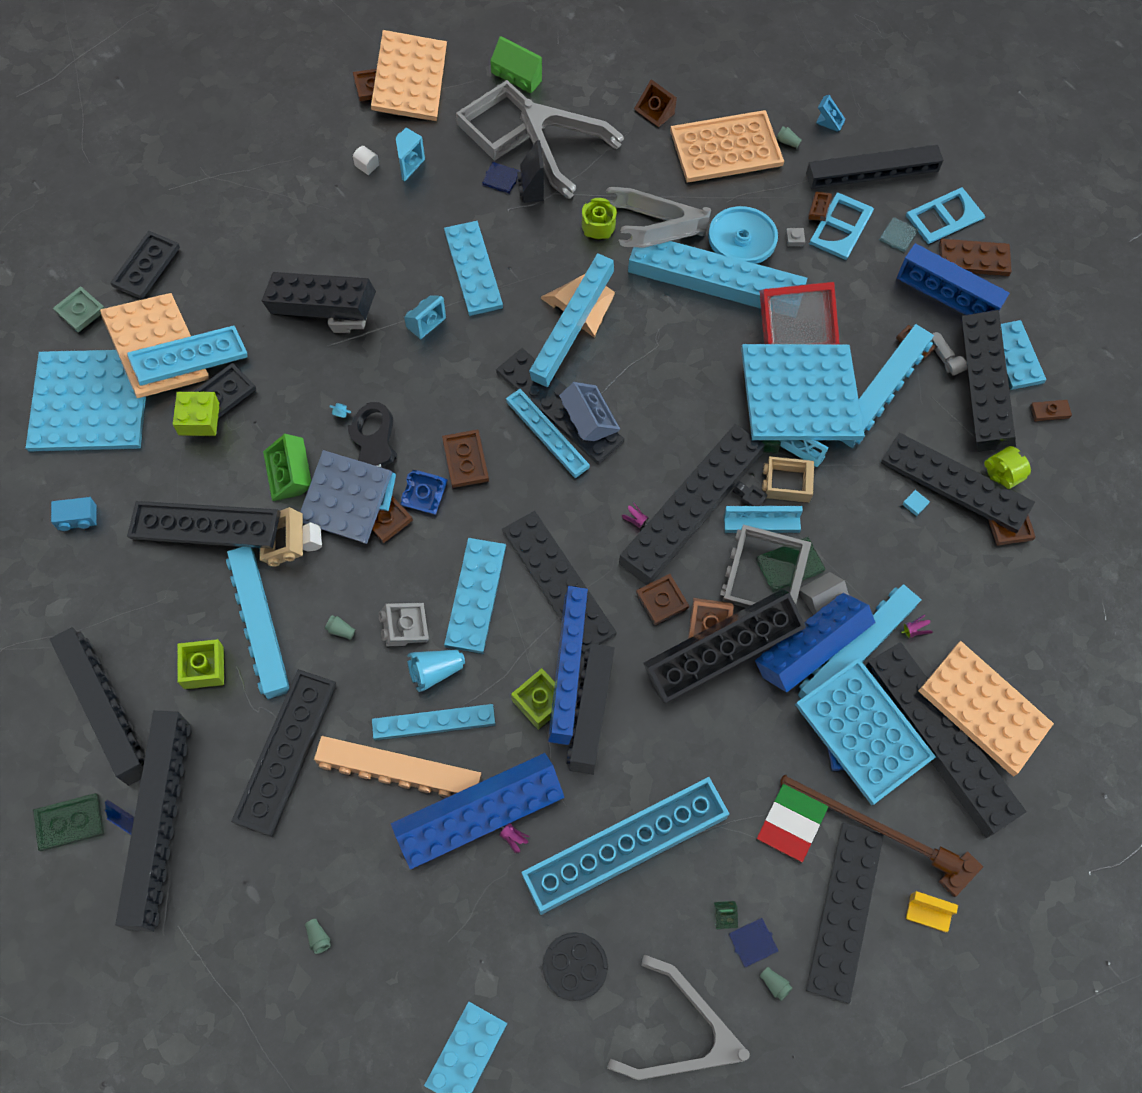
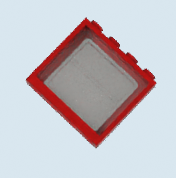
M834 282L770 288L759 291L764 344L840 345Z

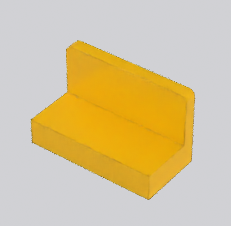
M916 891L910 896L906 919L948 932L951 917L957 914L958 905Z

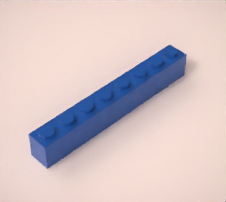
M568 586L564 598L548 742L569 745L573 735L588 591L585 588Z

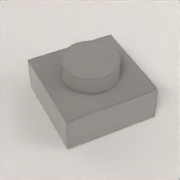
M804 228L786 229L787 247L805 245Z

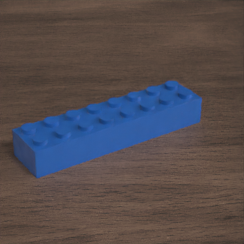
M543 753L390 824L409 868L413 869L565 797L553 764L546 753Z

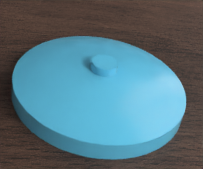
M737 206L727 208L713 218L709 228L708 239L715 253L757 264L769 258L774 252L778 241V231L774 222L765 213L751 207Z

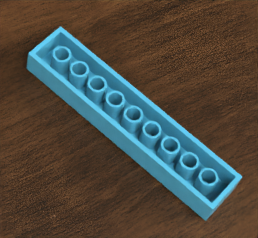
M673 241L645 248L633 247L628 265L629 273L761 308L759 291L770 288L806 285L807 282L806 277ZM803 294L771 297L769 299L770 311L796 318Z
M707 777L522 871V878L540 915L726 820L729 812L710 777Z

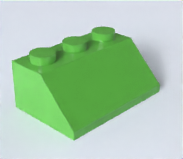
M501 36L491 58V73L508 80L522 90L532 93L542 82V57Z
M283 434L263 451L273 501L303 495L308 491L312 481L303 438Z

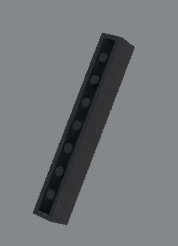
M927 145L917 148L912 147L902 150L809 162L806 175L810 188L815 189L939 172L944 160L938 145Z

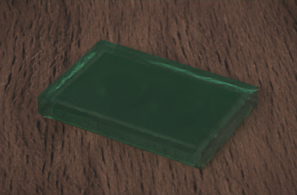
M805 537V538H803V539H800V540H804V541L811 542L810 539H809V537ZM812 543L802 580L825 571V567ZM782 546L757 556L756 560L773 592L791 585L800 550Z
M97 793L33 809L37 847L40 852L104 835L99 794Z

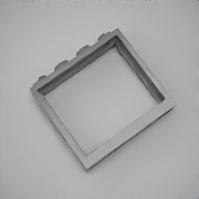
M508 80L497 85V87L486 92L483 96L456 113L457 125L494 161L530 138L523 123L492 144L469 122L506 97L522 111L524 101L527 98Z
M743 524L742 529H738L736 533L737 548H732L730 559H733L732 566L727 567L725 577H728L727 585L723 584L720 595L724 596L723 602L745 608L755 604L752 601L730 596L745 537L749 536L800 550L789 591L796 604L811 542Z

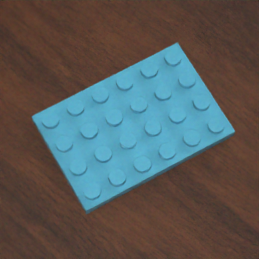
M859 658L795 704L871 805L877 803L936 757Z

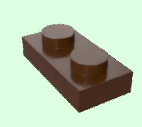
M968 851L961 857L964 862L958 875L946 873L938 881L953 897H956L984 867Z

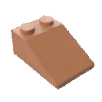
M693 598L688 639L732 616L733 604Z

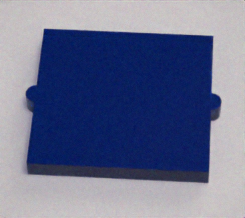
M492 162L489 170L486 171L482 185L510 193L514 184H516L517 172H520V170Z
M107 799L104 809L107 819L127 833L132 834L134 816Z
M763 918L729 933L735 947L734 951L738 953L744 967L778 952L772 938L773 934L769 932Z

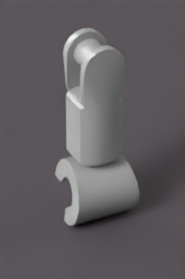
M938 332L933 333L934 337L931 342L936 346L934 350L945 363L947 373L951 372L952 375H956L967 370L966 360L962 356L955 357L954 352L945 342L942 335Z

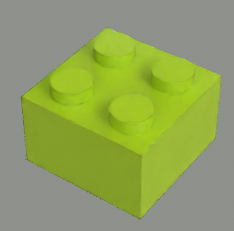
M177 392L173 427L178 436H216L220 403L215 392Z
M218 639L178 643V683L183 689L224 685V647Z
M542 668L511 694L512 702L538 730L551 720L555 685L552 678Z

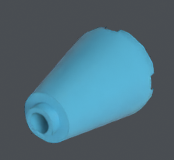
M458 650L412 652L407 655V657H411L407 664L412 682H417L418 687H415L418 692L424 691L456 673L465 664L464 655L462 652L459 653Z

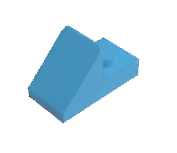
M826 95L818 106L821 114L816 123L834 131H840L846 119L830 95Z

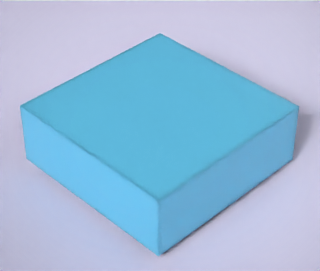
M915 490L902 505L915 516H918L930 501Z

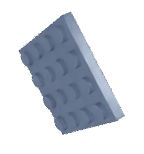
M323 450L300 513H303V524L311 522L320 526L322 530L367 544L393 472Z

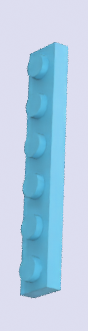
M521 389L506 398L507 404L574 478L590 468V464Z
M493 704L372 719L374 741L495 726Z

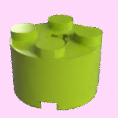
M594 198L583 206L582 229L585 236L595 239H608L611 237L616 226L617 211L615 206L613 207L610 204L609 200Z
M1012 446L1006 447L984 462L990 479L1005 486L1007 489H1011L1027 479V476L1031 473L1030 464L1025 456L1021 457L1018 453L1020 450Z

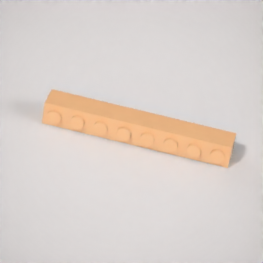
M321 736L314 758L319 765L318 767L325 770L335 768L339 769L338 772L350 775L351 772L357 773L359 777L364 779L374 777L378 778L379 782L385 784L395 782L399 783L398 786L407 789L413 786L419 788L418 790L424 793L438 792L439 796L445 798L476 785L482 780L481 772Z

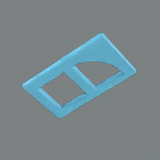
M963 187L906 213V217L927 244L985 218L983 212ZM956 197L960 198L964 209L963 216L958 221H955L942 205ZM934 208L947 226L930 233L917 215Z
M837 192L830 204L826 221L820 222L809 244L847 260L874 208ZM838 202L862 212L855 227L831 217ZM826 224L850 234L848 237L838 241L819 239Z

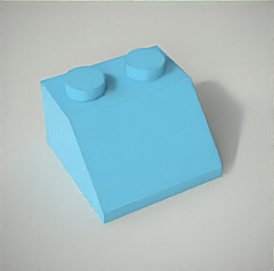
M408 128L398 133L396 137L403 181H406L425 160L422 136Z
M429 296L422 300L416 308L410 310L404 317L406 327L420 340L446 319L444 298L442 296Z

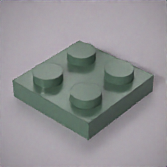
M80 286L53 309L73 329L80 332L100 316V310L105 308Z

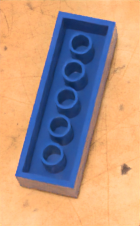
M916 243L906 255L897 275V279L964 315L995 310L1000 311L1010 294L1003 288L980 278Z
M845 593L838 595L833 601L804 622L805 629L778 642L755 660L762 677L783 691L788 692L875 624L871 609L868 604Z

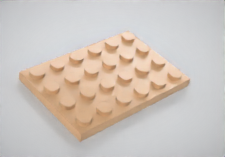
M383 30L371 110L437 121L447 41Z
M766 110L670 127L687 183L784 165V159Z
M172 293L100 310L136 398L209 380V375L205 368L140 386L129 362L128 352L191 337Z
M962 641L952 649L918 690L1013 777L1020 772L1054 724Z

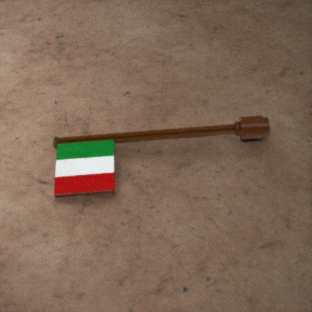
M783 775L780 780L782 787L756 839L803 863L829 807L929 857V860L933 861L932 866L950 875L952 873L958 875L964 862L959 855L941 846L939 849H932L787 777V775Z

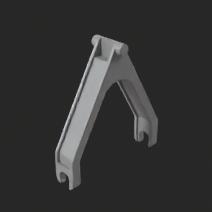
M531 99L524 101L520 119L524 122L533 145L537 140H540L543 166L552 187L570 199L574 195L576 186L559 172L542 129L546 126L554 125L598 136L614 149H618L622 145L619 142H622L624 137L606 121L533 103Z
M609 187L606 189V193L616 194L614 200H609L613 207L627 208L666 220L665 222L645 227L622 226L621 233H630L631 238L628 240L619 239L621 246L645 248L696 234L699 236H705L711 213V209L708 207H704L701 210L631 188Z
M647 955L643 956L641 966L669 976L712 1027L714 1034L713 1047L704 1058L644 1069H636L610 1059L607 1069L635 1080H643L744 1062L749 1058V1051L733 1035L675 966Z

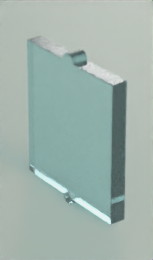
M893 218L880 237V240L891 247L905 252L916 236L918 229L908 225L907 222L904 223Z

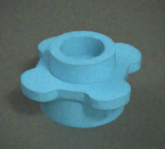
M336 403V406H329L333 408L332 414L346 418L347 413H351L344 404Z

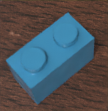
M91 497L52 501L51 523L57 530L68 531L71 528L85 529L90 526H96L97 505Z

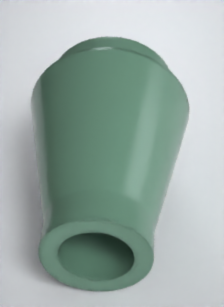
M784 126L776 137L779 142L793 146L796 149L802 141L789 127L786 128Z
M333 615L325 626V630L329 634L341 636L349 640L352 639L356 631L339 616L335 617Z
M312 919L305 923L310 950H313L315 954L326 951L331 946L329 943L331 939L319 925L317 919Z
M769 967L760 975L775 999L778 998L782 1001L793 989L789 985L790 982L772 971Z

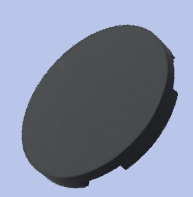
M572 932L561 935L549 945L544 955L543 974L549 988L563 999L581 1001L590 998L600 990L607 976L608 961L605 951L598 941L586 934Z

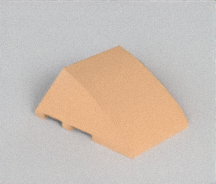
M585 274L541 296V299L553 308L557 306L564 311ZM605 286L582 326V329L594 338L615 295V292Z

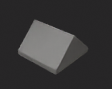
M831 572L804 585L799 590L800 596L813 615L833 601L838 595L842 593L849 595L845 580Z

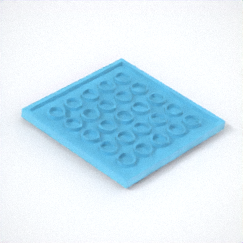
M742 344L741 351L752 440H863L865 435L850 345Z
M116 350L39 352L26 440L28 452L141 448L146 396L136 398Z

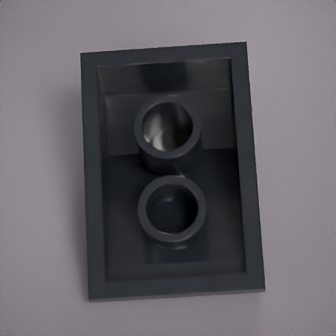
M537 140L520 164V172H517L518 182H521L519 195L523 196L524 203L544 201V166L540 140Z

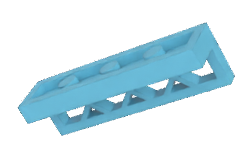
M811 439L804 440V443L799 440H771L777 441L776 444L803 460L814 461L815 467H818L823 462L828 450L827 446ZM812 447H817V448H819L820 450H822V452L820 453V452L816 451L815 449H813Z
M726 506L723 515L724 533H737L738 529H742L743 524L774 533H800V516L803 509L802 506Z

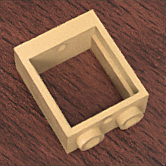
M769 456L768 462L764 463L763 474H766V480H763L762 491L768 494L767 498L810 503L813 496L814 461ZM772 470L803 473L802 491L772 488Z
M290 507L280 511L277 529L286 527V547L275 550L274 542L273 549L260 548V561L267 563L269 566H279L280 563L293 561L295 558L303 556V513Z

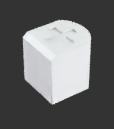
M365 146L359 147L354 152V165L367 175L379 166L378 155Z
M311 522L303 525V550L315 551L322 547L320 526Z

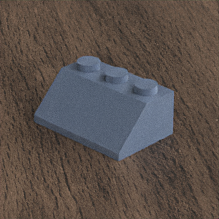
M573 382L559 395L564 408L567 409L571 421L575 424L578 434L583 440L596 441L620 430L596 385Z

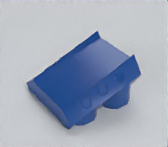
M412 470L407 475V486L402 493L400 505L436 515L448 479Z

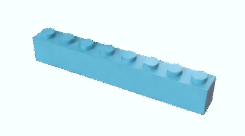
M597 253L529 370L532 381L548 387L612 276L614 260Z
M917 324L914 325L859 398L864 432L866 429L869 431L875 423L873 421L874 418L881 416L885 410L883 406L886 403L890 404L895 396L893 394L895 390L899 391L905 383L903 379L910 377L914 371L912 367L915 364L919 365L924 357L922 355L923 352H928L933 345L931 341L934 335ZM862 440L840 441L853 448L856 443L860 444Z
M241 547L227 551L229 559H226L228 569L233 572V576H230L233 587H236L238 592L235 593L237 604H241L242 607L239 614L242 622H245L247 627L244 628L245 637L247 640L250 639L251 646H248L251 658H255L256 664H253L255 675H259L261 681L258 683L260 694H264L267 699L287 694L290 686L252 547Z
M904 584L899 589L895 587L888 595L890 597L887 602L882 600L876 607L878 611L873 615L876 623L827 660L823 667L817 668L812 673L814 677L811 680L806 679L799 686L801 691L798 696L801 699L857 658L863 663L917 607L922 599Z

